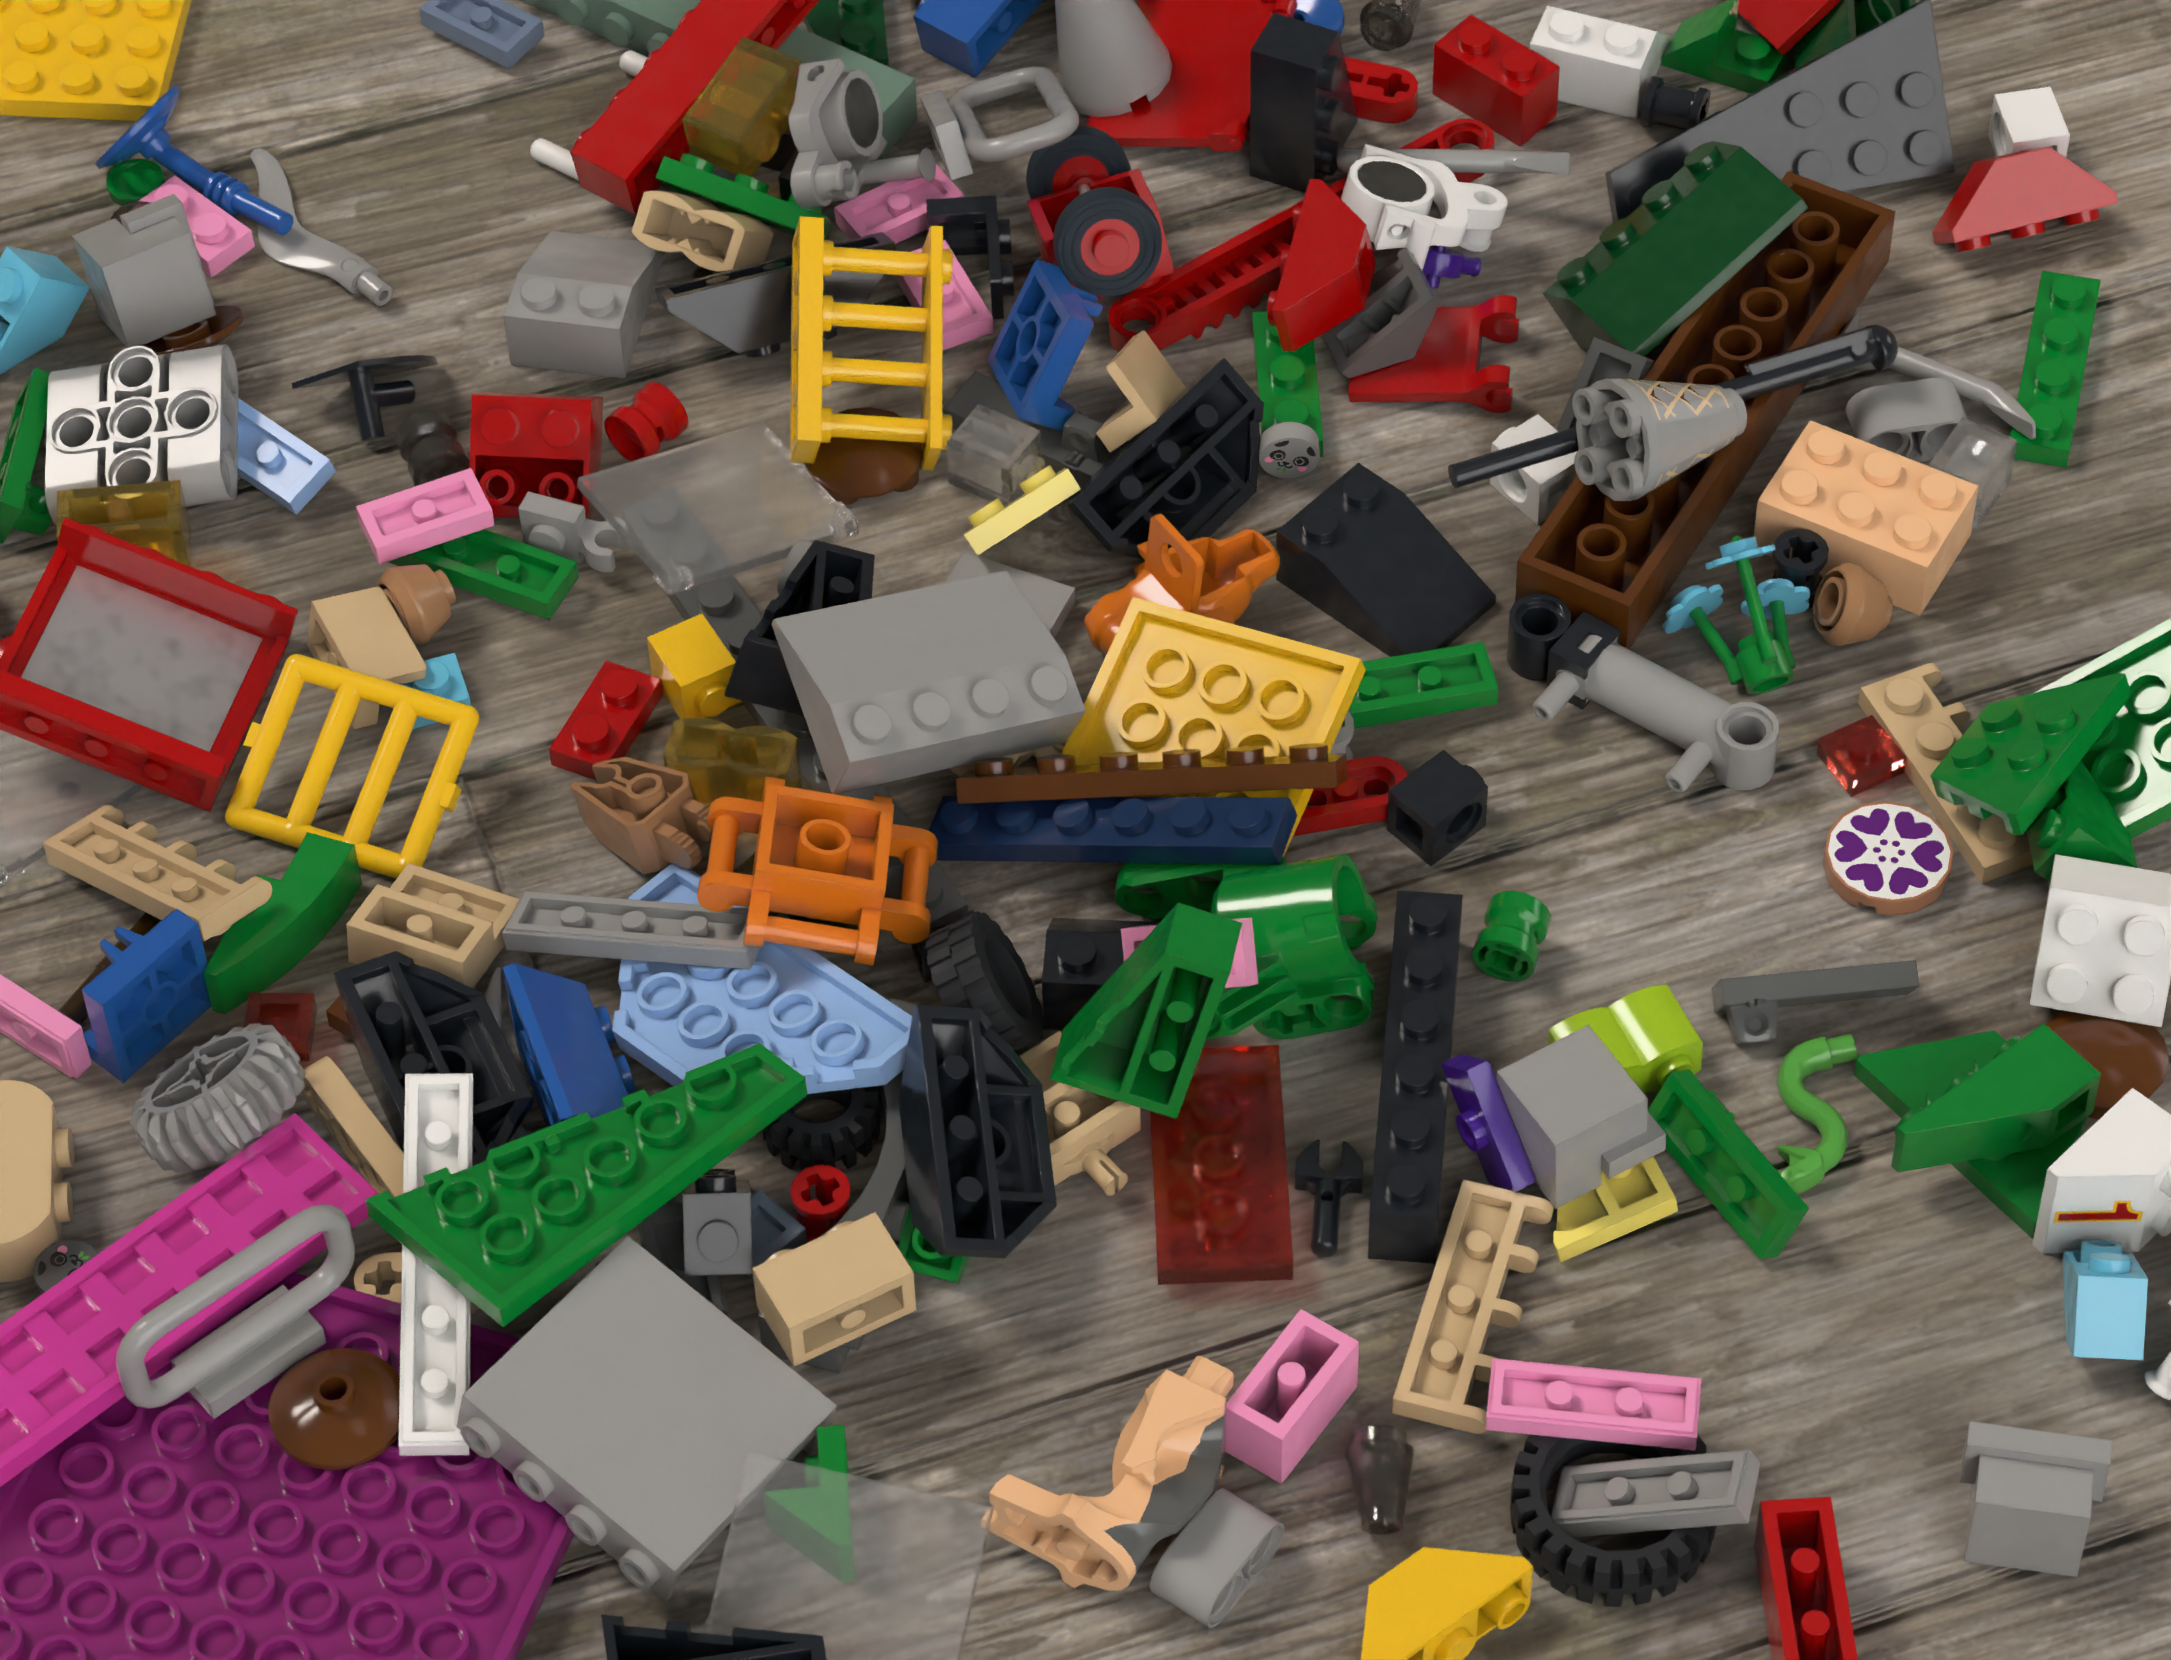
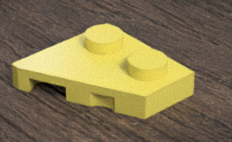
M1051 465L1020 483L1019 485L1025 494L1004 507L999 498L967 517L973 528L963 535L975 554L978 556L1080 491L1081 488L1069 469L1064 468L1055 473Z
M1651 1157L1610 1179L1601 1170V1186L1557 1208L1556 1231H1554L1553 1243L1560 1263L1678 1212L1676 1197L1655 1158Z

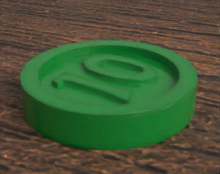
M140 158L129 159L117 164L109 171L106 178L110 198L115 203L124 207H131L165 183L160 166L153 161Z

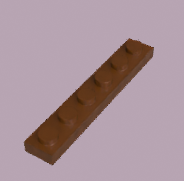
M1311 743L1290 746L1289 756L1264 757V747L1245 746L1226 749V759L1201 760V750L1165 751L1162 752L1163 761L1138 762L1137 752L1106 753L1099 755L1100 764L1076 765L1075 755H1050L1038 757L1037 767L1013 768V758H986L974 761L975 770H970L956 778L958 804L1335 788L1348 779L1346 753L1328 754L1327 744Z

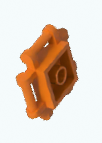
M766 776L761 802L736 797H721L711 803L707 820L708 827L712 832L707 872L699 880L697 900L702 907L713 912H723L729 910L734 905L747 907L748 912L743 945L763 948L765 941L854 956L853 963L873 966L878 945L879 929L892 931L896 939L907 944L920 943L929 936L931 913L926 908L929 868L937 859L938 840L928 830L893 824V797L873 794L872 800L789 787L785 786V779ZM743 832L757 834L752 875L733 872L738 836ZM889 856L899 857L902 864H904L900 900L884 897ZM771 911L810 919L856 925L858 930L769 916L768 914Z

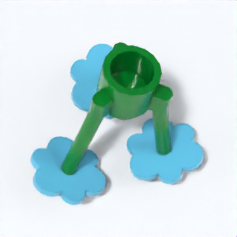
M1737 535L1731 539V543L1719 546L1722 558L1708 562L1705 566L1706 570L1736 563L1746 599L1741 603V612L1751 617L1755 632L1737 643L1739 653L1736 656L1733 655L1707 617L1708 614L1715 611L1723 602L1721 595L1724 590L1720 584L1713 585L1708 589L1707 587L1694 585L1677 594L1670 602L1669 606L1671 609L1666 613L1667 620L1663 623L1662 628L1666 634H1670L1680 630L1682 627L1687 629L1697 625L1723 663L1730 684L1737 685L1744 682L1748 694H1762L1783 687L1794 679L1792 669L1796 667L1789 647L1785 614L1791 615L1806 611L1809 608L1808 598H1810V590L1804 586L1794 587L1790 580L1781 578L1766 580L1757 586L1749 559L1772 553L1776 550L1775 545L1772 544L1758 548L1756 537L1742 539L1741 536ZM1766 619L1772 620L1773 632L1769 631Z

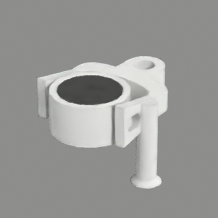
M1368 144L1364 145L1361 159L1356 160L1350 167L1341 200L1366 224L1370 241L1374 242L1376 250L1407 248L1413 253L1422 271L1430 246L1455 247L1459 245L1466 250L1474 252L1487 250L1491 244L1493 230L1499 228L1502 224L1508 205L1507 198L1499 190L1482 184L1458 182L1453 172L1441 162L1416 159ZM1433 200L1441 214V219L1428 216Z

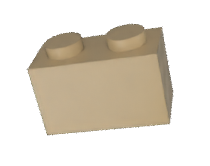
M876 1212L857 1221L842 1222L831 1228L826 1235L795 1249L778 1251L771 1255L764 1263L752 1268L757 1307L793 1367L916 1311L913 1271Z

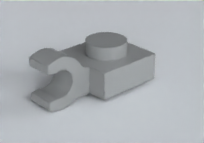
M527 492L518 508L523 543L576 561L581 564L585 556L587 564L597 571L613 572L616 567L614 551L603 547L615 546L625 549L628 545L626 528L623 525L612 521L600 522L587 519L585 508L582 505Z

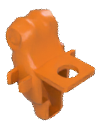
M1162 514L1155 515L1150 519L1148 541L1137 545L1139 554L1145 560L1134 568L1137 577L1122 589L1101 597L1085 616L1084 623L1091 644L1097 651L1107 655L1133 597L1234 624L1248 607L1253 592L1267 579L1276 575L1280 566V556L1272 543L1253 529L1242 530L1222 540L1201 537L1187 541Z

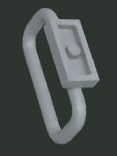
M1045 67L1021 68L973 83L957 91L949 99V102L942 90L920 97L937 153L951 181L973 174L968 154L981 162H997L1015 158L1063 141L1072 135L1079 125V114L1055 73ZM1037 89L1054 117L1052 120L1002 137L988 139L972 109L1006 96Z
M328 1204L308 1207L138 1320L123 1337L116 1356V1368L123 1392L129 1401L135 1406L151 1409L164 1406L189 1391L211 1417L215 1419L324 1345L326 1339L323 1327L308 1310L328 1297L341 1285L354 1263L355 1244L350 1222L340 1208ZM321 1232L324 1233L328 1255L317 1271L290 1290L281 1285L171 1360L172 1370L157 1379L149 1380L144 1358L155 1342L313 1235Z

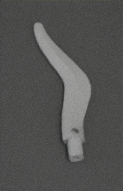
M261 148L253 150L250 153V158L258 173L259 198L293 216L292 228L285 235H280L258 223V238L265 254L280 264L325 275L340 283L349 292L356 295L363 294L377 306L387 304L393 295V289L378 277L379 269L354 252L321 238L300 226L296 218L289 184L281 165L269 152Z

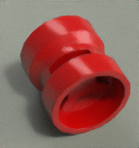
M656 382L647 383L635 393L633 404L630 407H618L606 417L604 422L605 432L614 448L625 459L637 465L646 464L658 454L660 442L676 439L689 425L688 415L679 399L668 388Z

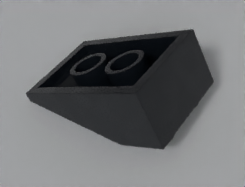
M1360 463L1353 466L1278 529L1276 533V550L1280 556V566L1276 573V580L1389 657L1446 648L1496 604V595L1408 496Z

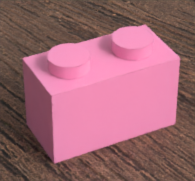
M1300 1309L1226 1403L1225 1452L1282 1484L1357 1388L1359 1341Z

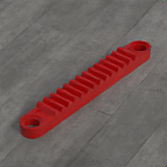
M1465 118L1447 122L1399 149H1451L1454 145L1460 143L1473 144L1479 149H1494L1495 140L1494 133L1489 126L1481 121ZM1485 173L1453 174L1458 182L1470 183ZM1347 177L1328 186L1340 199ZM1295 205L1174 269L1175 273L1162 276L1161 280L1155 285L1137 289L1116 301L1109 311V341L1113 348L1120 352L1131 338L1138 334L1123 328L1125 323L1134 319L1146 320L1153 324V327L1145 332L1159 351L1189 335H1192L1195 339L1200 338L1205 327L1209 324L1217 329L1221 326L1227 314H1230L1234 319L1239 317L1243 306L1249 304L1252 308L1257 307L1264 294L1267 293L1269 295L1272 290H1278L1281 280V252L1285 246L1291 245L1294 235L1293 212Z

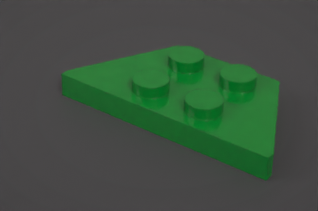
M2116 673L1988 703L1930 775L1937 796L1954 805L1968 807L1969 813L1983 820L1995 814L2003 818L2007 832L2013 835H2023L2132 695L2126 675Z
M1994 1030L1863 1054L1856 1059L1854 1076L1902 1119L1912 1108L1919 1105L1926 1108L1944 1095L1952 1081L1963 1072L1970 1070L1975 1073L1993 1060L2000 1047L2007 1041ZM2087 1117L2045 1148L1952 1163L1951 1165L2025 1233L2033 1238L2047 1169L2082 1136Z

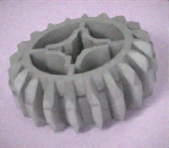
M249 1024L245 1028L234 1027L222 1036L214 1035L209 1042L199 1047L194 1046L190 1053L182 1058L175 1059V1063L170 1068L157 1074L156 1081L143 1089L140 1095L141 1098L135 1102L131 1110L133 1116L130 1124L137 1133L135 1137L151 1160H156L163 1171L174 1170L175 1173L186 1172L191 1168L194 1170L203 1169L211 1161L222 1162L229 1153L237 1149L243 1150L245 1144L254 1138L262 1137V1132L272 1124L280 1122L282 1113L294 1106L297 1100L296 1096L301 1093L305 1086L303 1079L306 1072L299 1062L301 1059L291 1043L287 1041L285 1036H281L273 1025Z

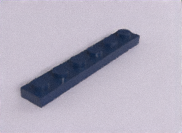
M943 796L929 831L938 840L936 861L1280 864L1296 821L1297 813L1290 798L1103 797L958 804L957 796Z

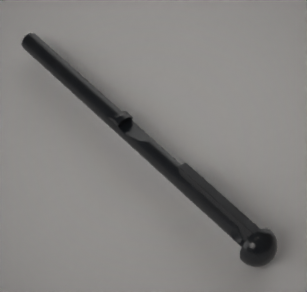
M1869 325L1865 328L1743 364L1748 375L1715 385L1724 389H1734L1744 401L1871 362L1876 370L1882 371L1888 368L1896 359L1898 344L1895 336L1889 329L1880 325ZM1576 427L1449 465L1450 481L1454 488H1459L1577 452L1579 445Z

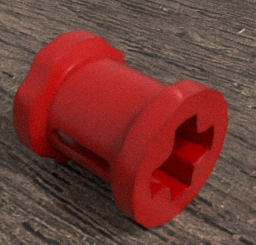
M830 1165L808 1167L798 1173L791 1183L790 1197L793 1207L798 1211L795 1220L806 1228L807 1243L821 1237L830 1229V1218H834V1225H836L849 1210L847 1205L850 1202L851 1186L848 1178L841 1170ZM811 1185L815 1186L816 1199L811 1200L810 1196Z

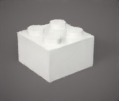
M2055 854L2029 1005L2162 1027L2171 980V874Z

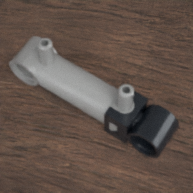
M1531 594L1520 598L1513 604L1509 611L1507 662L1511 670L1520 677L1535 681L1547 680L1546 689L1532 705L1533 712L1539 719L1544 721L1552 720L1567 702L1582 710L1591 700L1686 750L1665 776L1667 785L1677 792L1686 791L1708 763L1712 764V771L1720 782L1736 790H1753L1762 787L1770 781L1775 771L1779 721L1768 708L1754 702L1732 704L1619 645L1620 630L1584 611L1571 625V612L1567 605L1557 597L1548 594Z

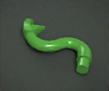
M1852 1034L1830 1039L1821 1036L1796 1045L1785 1056L1778 1070L1777 1087L1781 1099L1794 1114L1816 1126L1822 1137L1820 1144L1813 1149L1785 1145L1778 1146V1154L1789 1166L1783 1172L1777 1171L1796 1193L1805 1192L1824 1180V1173L1839 1163L1847 1149L1848 1131L1844 1119L1833 1106L1808 1092L1803 1085V1079L1814 1072L1833 1069L1834 1064L1856 1060L1857 1050Z

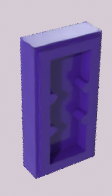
M1459 1054L1441 1063L1461 1113L1456 1116L1458 1131L1467 1147L1477 1153L1488 1183L1513 1192H1517L1534 1183L1536 1176L1490 1062Z

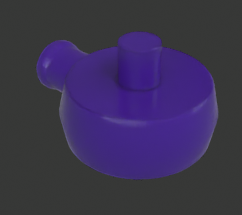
M1434 245L1429 248L1422 272L1426 273V279L1430 287L1438 289L1441 277L1459 278L1461 274L1476 277L1481 271L1482 264L1478 257H1466L1461 252L1447 249L1446 246Z

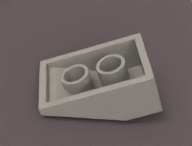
M550 231L517 273L503 315L510 364L626 378L665 252L652 249L637 240Z

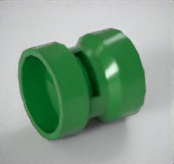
M1503 891L1495 894L1489 901L1484 918L1487 928L1482 929L1477 935L1472 950V958L1476 966L1485 974L1507 982H1520L1528 979L1534 973L1539 959V948L1537 945L1541 944L1546 938L1551 924V914L1547 906L1539 899L1527 893Z

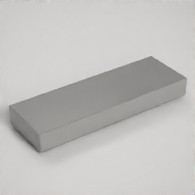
M1751 1450L1562 1466L1551 1517L1555 1524L1571 1537L1749 1523L1761 1463Z

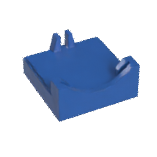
M1037 259L986 361L1019 419L1063 431L1064 424L1075 412V409L1072 405L1061 399L1059 395L1094 327L1090 316L1099 317L1103 306L1096 303L1098 300L1096 295L1071 286L1060 266Z
M179 909L172 911L144 936L118 926L114 930L115 937L125 944L127 948L122 952L106 939L99 942L102 952L112 964L82 988L92 1029L84 1033L90 1059L122 1083L127 1081L211 1007L203 973L208 963L197 922Z

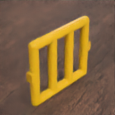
M293 654L285 661L261 724L251 723L243 744L250 752L226 809L225 821L234 829L295 848L300 847L307 832L355 845L359 868L397 879L408 863L423 867L444 811L453 813L462 791L455 783L479 724V713L470 705L305 655ZM304 682L337 692L288 816L284 818L255 809V806ZM363 699L393 708V711L345 833L342 836L313 827L311 824L360 700ZM419 716L448 725L450 728L401 853H396L368 844L416 719Z

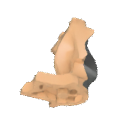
M1196 1356L1183 1377L1166 1369L1145 1390L1142 1400L1120 1434L1114 1452L1112 1466L1113 1490L1111 1493L1103 1497L1079 1496L1073 1493L1057 1495L1008 1474L996 1482L989 1493V1501L994 1507L989 1509L982 1519V1528L1053 1564L1060 1571L1063 1583L1073 1588L1087 1584L1108 1591L1123 1590L1130 1584L1156 1542L1176 1534L1201 1508L1211 1495L1217 1481L1222 1478L1225 1466L1226 1397L1233 1387L1234 1373L1202 1356Z

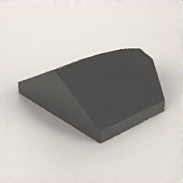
M1407 248L1397 253L1399 259L1379 269L1373 275L1364 309L1322 334L1341 373L1348 379L1413 359L1435 315L1439 302L1416 258Z

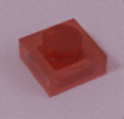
M1873 715L1820 737L1818 740L1817 755L1850 797L1905 773L1907 757Z
M249 993L244 1028L249 1024L255 1023L273 1025L281 1036H285L287 1041L291 1043L299 1055L300 1061H310L317 1014L314 993Z

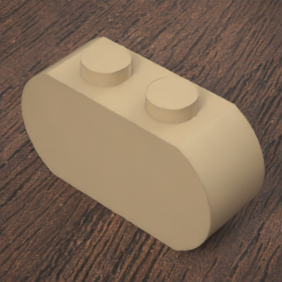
M0 1080V1282L17 1281L34 1275L33 1268L37 1257L48 1246L62 1241V1223L72 1222L74 1215L71 1185L69 1182H63V1168L74 1166V1142L71 1128H60L54 1104L46 1093L36 1086L16 1080Z

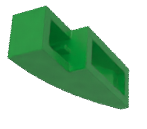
M307 832L282 880L257 874L256 877H260L271 884L272 894L270 899L231 925L222 937L203 972L214 1012L226 1014L257 996L292 970L322 941L342 917L362 885L355 845Z

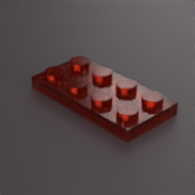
M1279 1045L1204 1047L1178 1118L1174 1119L1149 1111L1158 1285L1293 1280V1250Z

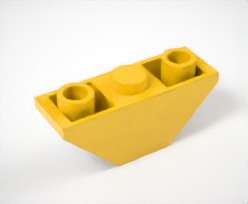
M1429 1547L1421 1548L1369 1585L1361 1660L1465 1659L1472 1651L1477 1640L1496 1627L1506 1629L1512 1626L1525 1614L1531 1600L1533 1566L1525 1557Z

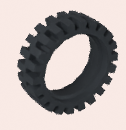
M1530 1434L1525 1440L1524 1451H1519L1510 1494L1512 1531L1516 1533L1517 1547L1522 1556L1530 1555V1564L1533 1566V1571L1540 1578L1549 1572L1551 1573V1587L1565 1594L1571 1585L1577 1586V1600L1592 1604L1596 1592L1606 1593V1606L1621 1607L1624 1594L1631 1593L1636 1606L1649 1603L1655 1588L1662 1597L1675 1592L1679 1578L1687 1583L1697 1573L1699 1562L1704 1564L1710 1552L1717 1526L1675 1529L1664 1540L1638 1550L1605 1551L1576 1541L1556 1525L1547 1509L1546 1492L1552 1477L1562 1466L1591 1454L1624 1453L1639 1459L1705 1454L1707 1450L1706 1444L1699 1435H1697L1696 1450L1693 1451Z

